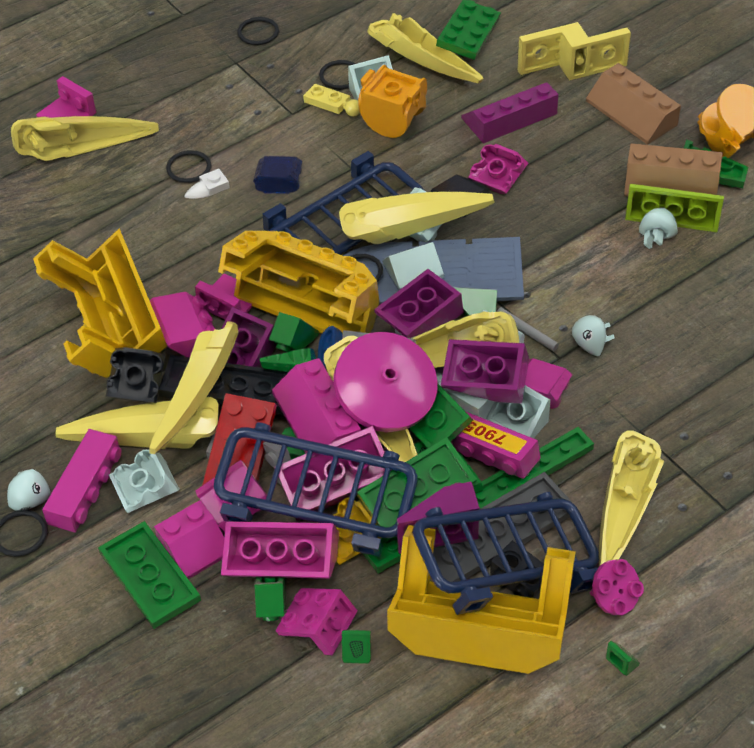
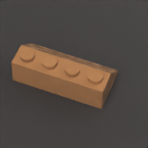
M620 63L604 71L586 97V102L647 145L678 126L681 105Z
M631 143L624 196L628 197L630 184L717 195L722 152Z

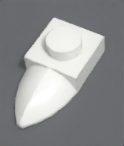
M216 169L199 176L200 181L194 184L184 197L198 199L214 195L230 188L229 181L220 169Z

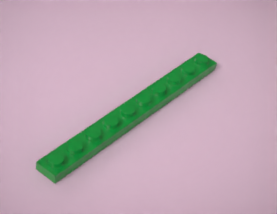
M576 427L539 448L541 459L524 479L515 475H509L501 470L481 481L483 490L475 493L479 508L481 509L543 472L549 476L592 451L594 443L579 427ZM397 536L387 539L381 538L383 549L380 557L363 553L364 557L378 574L400 561L401 554L398 553Z

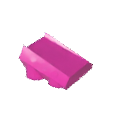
M489 144L482 148L480 152L482 159L479 163L472 166L470 175L467 178L487 186L494 192L507 194L528 165V162L514 150L498 144Z
M532 358L528 362L525 385L549 398L550 409H554L559 406L562 392L567 389L572 374L566 368Z
M242 460L229 467L224 483L227 491L238 494L241 492L248 469ZM251 474L245 495L266 500V492ZM213 478L195 491L197 497L200 498L215 518L218 526L225 532L227 521L223 520L220 510L223 503H231L220 499L216 495L214 490L215 478ZM247 507L252 515L261 511L260 509Z

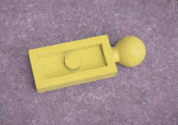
M314 84L303 95L304 102L337 114H340L344 109L349 116L354 117L360 114L358 100H350V95Z

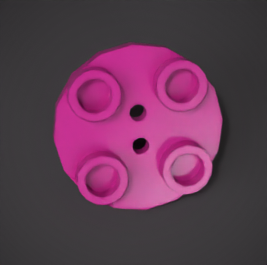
M607 560L599 566L594 574L593 589L589 593L591 596H594L595 602L605 613L624 615L634 608L639 597L644 592V586L639 581L635 569L626 560Z

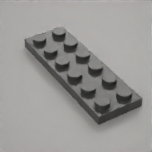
M543 472L481 509L537 501L536 498L544 492H551L553 499L571 500ZM554 510L559 523L570 518L565 510ZM548 511L532 513L542 534L555 526ZM527 514L510 516L523 544L537 537ZM505 517L488 519L502 550L512 540L517 543ZM483 520L479 521L478 539H475L474 542L485 567L491 565V560L498 553ZM468 541L451 544L466 579L481 570ZM446 546L434 547L433 555L443 577L450 582L461 581Z

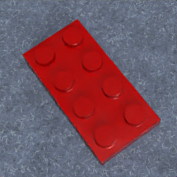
M225 394L202 486L215 478L226 440L235 429L241 427L255 428L257 422L268 424L272 428L277 407L275 403ZM241 438L238 440L229 467L242 460L248 468L256 443L255 439ZM264 441L261 442L252 475L257 481L259 480L266 452L263 446Z

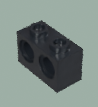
M512 540L503 549L509 566L514 567L511 569L512 572L529 569L517 543ZM527 551L534 568L544 566L543 562ZM496 555L491 560L490 576L506 573L499 555ZM542 578L501 586H505L513 592V595L539 599Z

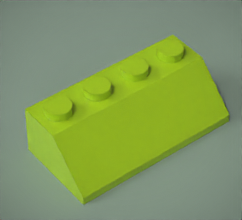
M630 184L625 220L641 222L649 211L655 208H665L673 214L677 227L717 232L724 196Z

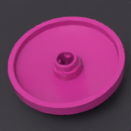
M374 332L358 337L344 349L335 367L334 389L341 406L356 422L367 428L373 426L376 431L397 432L416 425L426 416L437 395V375L428 355L416 343L395 333Z

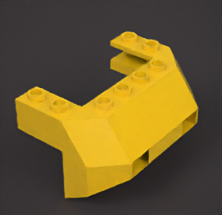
M120 228L88 258L53 240L33 258L37 274L44 280L52 281L61 289L65 288L73 292L77 300V307L82 313L84 325L77 330L82 346L80 347L67 340L63 343L67 352V359L73 365H79L92 374L96 373L107 378L110 377L112 367L110 360L115 348L126 347L160 353L167 347L161 327Z
M244 231L223 245L218 272L223 274L229 271L236 274L237 280L234 296L237 299L251 303L253 307L276 316L281 312L301 318L317 329L319 333H323L329 326L336 327L342 333L343 330L371 333L376 319L374 309L379 306L377 280L365 264L358 262L355 258L339 255L330 248L315 246L309 240L294 238L291 234L284 231Z
M408 525L402 541L398 587L387 610V630L415 655L526 674L560 659L576 551L547 547L539 599L491 591L493 598L480 611L456 615L453 604L461 594L441 591L435 586L434 582L430 581L429 572L414 540V526ZM427 528L424 530V534L433 553L436 529Z

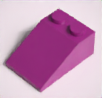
M427 269L375 308L374 312L403 336L411 338L452 321L463 313L462 295L430 269Z
M232 307L221 329L225 327L227 321L234 322L238 327V335L226 363L262 368L260 358L271 356L277 345L269 340L274 325Z
M449 339L441 387L495 402L522 404L529 362L525 343Z
M472 482L454 483L450 486H445L397 519L398 553L401 554L403 535L408 525L414 526L419 519L426 517L425 514L430 509L440 507L443 515L479 510ZM479 521L466 523L473 540L478 539ZM460 524L443 526L450 544L468 541ZM431 528L436 529L434 547L444 546L445 544L438 528Z

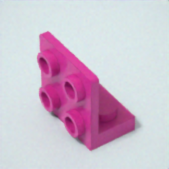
M62 76L56 80L60 97L37 113L36 116L49 118L93 116L97 112L93 94Z
M223 274L213 285L200 280L195 286V293L206 303V310L225 320L232 307L245 313L253 307L251 303L237 299L234 296L237 279L227 274Z
M301 588L282 617L276 632L282 636L310 637L324 655H333L342 640V631L348 629L358 610L341 589Z

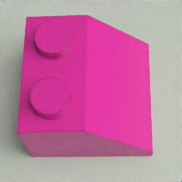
M201 500L154 526L156 537L188 579L221 561L223 558L224 536L215 518Z

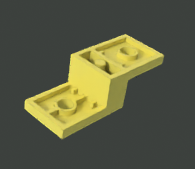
M576 22L520 36L517 70L520 75L559 65L570 81L604 72L617 63L627 66L631 32L628 28H623L588 37L580 24Z

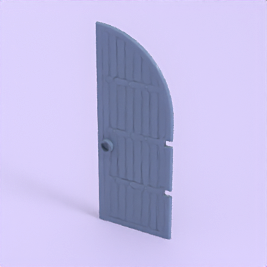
M520 237L472 239V244H466V239L419 241V246L431 242L434 243L444 273V278L442 279L452 287L497 290V301L524 300ZM412 241L387 242L364 246L342 256L369 254L380 260L383 266V274L377 282L380 305L399 291L383 265V259L419 246L412 247ZM365 258L356 259L358 262L365 264L372 275L376 277L378 266L375 262Z

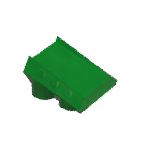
M305 348L260 358L262 368L289 372L295 365L315 360L316 355L314 349Z

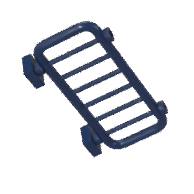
M367 151L351 161V177L354 179L288 219L286 207L279 203L262 213L263 229L265 231H285L291 234L292 237L300 239L289 228L303 220L333 247L332 250L340 255L363 241V239H347L341 244L336 245L307 218L308 216L321 209L342 228L341 221L327 210L325 206L337 199L343 204L349 203L342 196L355 188L367 199L373 198L360 187L361 184L371 178H374L393 196L399 195L377 176L383 171L392 172L412 190L415 187L424 189L394 163L382 162L374 166V155Z
M257 422L255 428L241 427L235 429L229 435L214 479L216 495L220 499L231 503L222 504L220 514L224 521L251 522L253 516L247 508L251 507L316 523H333L335 527L362 533V535L357 533L353 535L351 544L354 551L380 557L383 545L378 537L393 538L397 536V520L392 527L376 525L390 470L402 472L407 477L397 519L411 510L418 476L416 470L410 464L399 461L400 455L396 452L384 451L383 457L299 439L270 432L271 426L261 422ZM241 438L255 439L256 443L240 494L227 491L224 483L238 440ZM262 441L282 445L266 500L245 495ZM287 447L307 451L292 506L271 501ZM312 453L333 457L318 512L297 507ZM338 458L359 463L344 518L323 513ZM364 464L385 468L370 524L349 519Z
M551 492L540 494L535 502L444 515L440 507H435L426 512V517L419 519L414 524L413 536L435 586L446 593H460L461 596L455 601L453 608L456 615L480 611L493 598L490 587L542 578L544 566L534 568L510 517L515 515L527 514L546 554L548 545L532 513L548 511L566 550L573 551L554 512L556 509L565 510L571 517L589 555V558L584 560H577L575 556L570 594L591 590L593 588L594 574L598 569L594 567L599 562V551L578 508L566 499H553ZM505 517L529 569L512 572L488 519ZM483 520L506 573L489 575L466 523ZM461 525L484 577L466 580L443 526ZM438 528L461 581L450 582L443 577L425 537V529Z

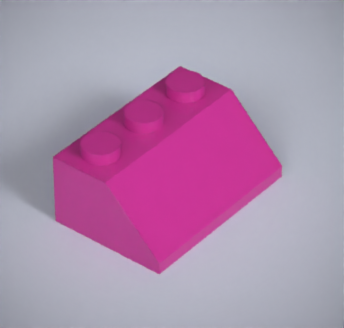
M187 292L154 297L150 300L167 346L185 357L190 358L199 333L214 331L215 329L212 324L213 319L205 308L206 303L197 295L192 296Z

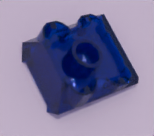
M264 156L259 159L253 179L255 188L264 193L289 194L290 192L297 191L300 187L299 175L302 172V160L290 156Z

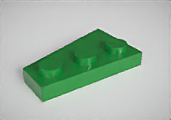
M686 139L684 149L711 151L705 147L699 149L693 146L692 141ZM725 156L722 157L719 184L743 189L749 167Z

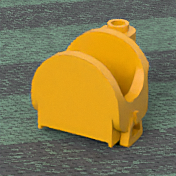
M382 65L376 73L375 70L369 69L360 80L363 87L360 90L358 99L360 114L366 124L382 136L389 138L402 136L408 130L413 117L421 114L427 107L425 97L427 93L426 78L419 79L389 69L387 65Z
M733 84L720 94L717 102L709 105L698 115L699 120L697 124L699 125L700 133L705 135L712 151L722 152V157L730 158L741 148L740 145L750 138H754V87L746 84Z

